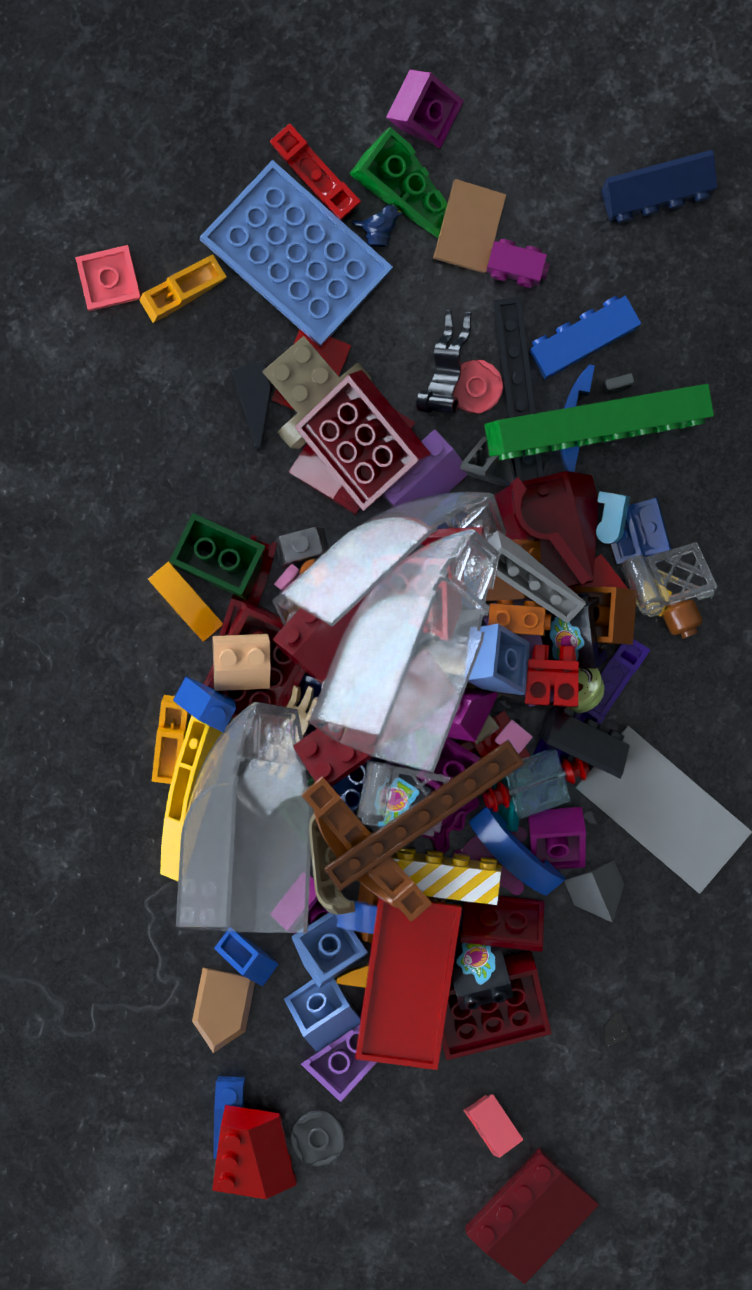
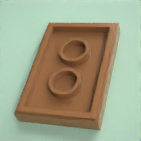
M455 179L452 184L433 259L483 274L486 273L506 194Z

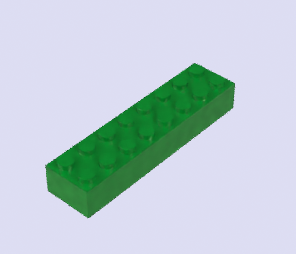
M709 384L501 419L484 424L490 457L499 455L500 461L523 456L522 451H525V456L550 451L549 446H551V451L576 447V441L577 447L602 442L601 437L603 442L627 438L628 436L635 437L705 424L704 418L713 417L714 414Z

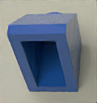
M185 676L173 699L175 703L197 720L221 732H224L236 710L235 699Z
M232 927L228 928L214 948L242 976L261 986H264L279 965L264 950Z

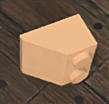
M268 634L213 636L215 691L270 689V641Z

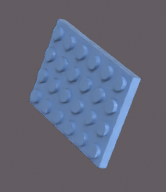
M273 160L200 236L201 242L319 347L332 336L393 269V266Z

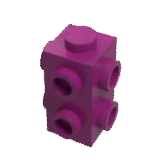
M500 239V242L494 241L486 270L487 273H491L492 278L506 281L507 278L517 280L518 285L529 288L533 287V285L538 286L541 278L546 279L550 263L545 262L547 254L541 253L542 250L533 246H526V249L515 246V242L506 239Z

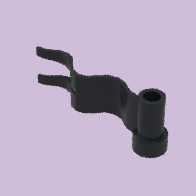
M446 310L445 331L443 336L437 341L434 349L436 364L434 377L430 382L428 391L421 390L417 396L416 406L419 412H457L459 401L457 397H453V393L461 375L460 350L470 335L471 312L465 313L461 334L447 349V345L453 336L452 310Z

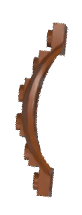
M320 777L301 794L313 808L319 830L337 858L371 835L368 829L323 777ZM391 856L357 879L380 899L393 907L399 908L411 922L432 904Z

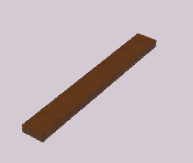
M509 740L505 741L324 867V870L339 891L343 890L525 764L511 742Z

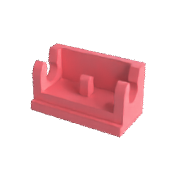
M493 1094L483 1096L463 1110L494 1156L500 1158L523 1141V1138Z

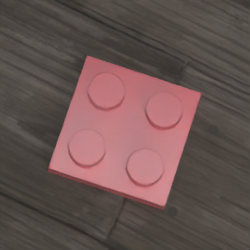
M128 245L75 257L89 312L140 300L141 295Z

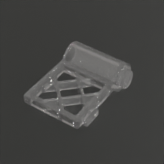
M697 542L648 557L644 555L633 556L625 560L621 565L622 572L630 589L637 590L636 603L640 613L649 617L660 614L665 606L693 597H697L698 600L714 596L713 591L717 590V584ZM693 552L697 560L695 565L692 566L680 561L682 555ZM665 561L673 564L669 573L658 570L655 563ZM676 566L691 572L686 581L672 575ZM696 574L704 577L707 585L699 587L690 583L693 575ZM670 581L682 586L681 592L669 596L666 589L668 582Z
M367 761L357 816L362 818L363 824L378 826L379 822H390L396 818L392 817V810L395 804L404 800L410 808L412 805L406 798L420 788L426 797L428 793L423 785L431 780L442 781L445 784L450 780V776L397 767L382 762ZM399 774L412 776L417 786L404 794L398 786ZM417 777L426 779L420 783ZM396 789H397V791L399 792V794H400L401 796L395 800ZM442 821L422 835L433 836L434 831L440 832Z

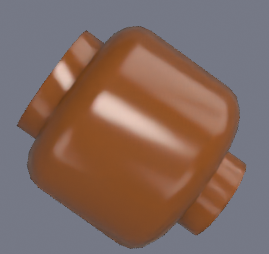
M685 596L666 604L667 609L664 610L663 617L672 635L681 634L682 638H686L698 633L696 627L700 626L703 620L695 601L687 600Z

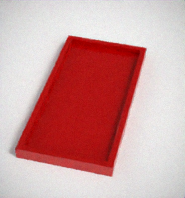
M378 897L355 1059L438 1070L462 910L461 905L431 901L432 904L411 922L399 908L393 907Z

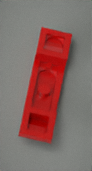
M288 124L270 140L272 146L296 175L340 220L361 203L348 186L341 182L308 146L307 141L291 124Z

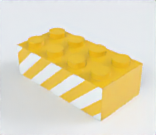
M403 847L392 855L395 862L425 896L493 905L498 903L502 864L497 863L495 858L481 857V861L470 860V856L466 854H454V857L443 856V852L427 850V854L416 853V849L410 847Z

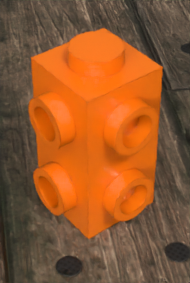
M497 600V604H490L488 625L500 624L515 634L545 636V630H550L551 614H547V609L541 607L535 601H524V606L513 605V600Z

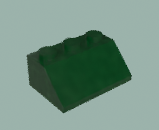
M192 513L169 562L181 571L248 600L259 577L266 546Z

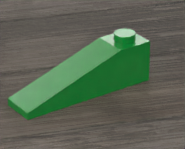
M389 127L362 155L350 172V175L378 198L389 205L396 206L403 215L439 238L447 202L441 192L436 190L431 182L426 168L422 167L418 161L412 145Z

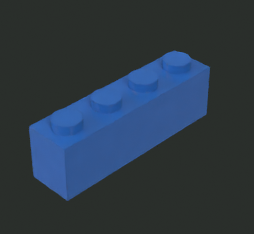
M626 295L620 299L614 296L603 303L604 308L597 312L594 309L588 310L579 316L581 319L579 322L573 325L567 322L556 329L557 334L550 338L544 335L532 342L533 347L529 353L544 380L640 327L641 322Z

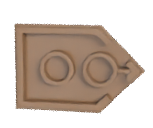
M203 967L192 1022L212 1052L215 1053L246 1031L255 982L239 974Z

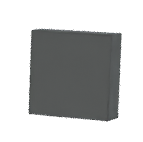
M632 373L605 380L603 383L605 393L608 394L630 388L634 383Z

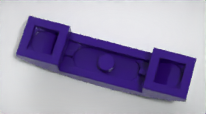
M633 639V645L620 644L600 673L605 688L602 700L593 709L583 713H576L575 717L582 721H585L586 717L602 724L606 714L634 672L637 671L650 649Z

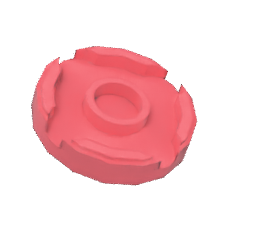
M472 360L462 363L460 379L453 393V397L458 398V408L470 414H481L490 411L497 405L503 392L500 372L492 364L484 360Z

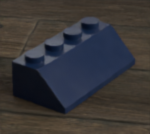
M713 149L606 178L601 192L609 221L617 220L618 223H624L632 220L633 215L643 213L644 216H650L658 213L659 208L669 206L670 209H676L684 206L685 201L695 199L696 202L710 199L711 194L717 189Z

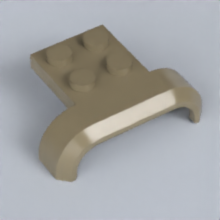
M304 336L262 371L297 412L277 432L284 442L293 449H300L306 443L305 439L295 429V426L348 374L363 370L372 381V377L359 362L341 377H338Z
M313 812L309 824V835L316 896L322 906L331 914L341 915L355 912L354 901L347 900L324 870V867L337 857L322 836Z

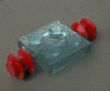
M552 748L522 759L525 764L506 776L509 787H506L499 781L497 782L496 789L490 787L483 793V799L487 808H492L494 812H497L498 805L500 804L508 808L512 798L517 816L522 819L570 802L565 780L572 785L575 784V778L577 777L585 781L587 778L586 774L589 773V767L586 762L574 757L573 762H569L566 758L563 759L561 765L557 750Z

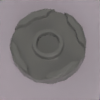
M321 1110L308 1112L301 1116L293 1127L291 1135L292 1149L303 1162L316 1167L328 1165L335 1161L343 1150L345 1143L344 1128L339 1119L329 1112Z

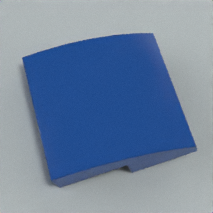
M652 498L628 506L623 536L618 542L611 543L616 564L672 550L658 498Z

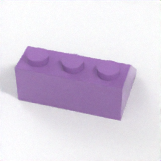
M435 429L421 441L431 455L383 495L404 520H420L468 475L460 469V464L463 462L461 458Z

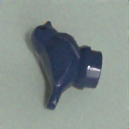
M387 205L381 212L364 221L353 220L352 225L361 227L367 232L365 237L369 246L387 247L391 239L390 232L395 229L396 219L402 215V212L394 205Z

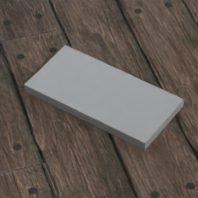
M627 726L621 734L625 736L623 741L628 743L630 747L621 779L593 766L589 773L586 774V780H581L575 788L700 894L750 836L752 831L632 728Z

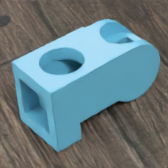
M599 491L598 502L605 503L602 522L599 523L596 529V535L601 542L616 543L622 538L630 496Z

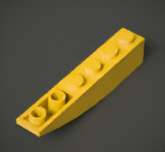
M192 715L173 773L161 845L160 874L178 882H183L232 729V726L227 725L224 732H221L197 720Z

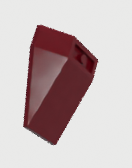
M564 471L522 481L527 490L522 496L520 508L527 525L538 533H559L591 578L584 584L593 582L599 506L593 476ZM511 485L487 499L493 526L496 530L511 540H537L527 536L517 525L513 516ZM540 541L541 564L567 587L578 586V583L547 541Z

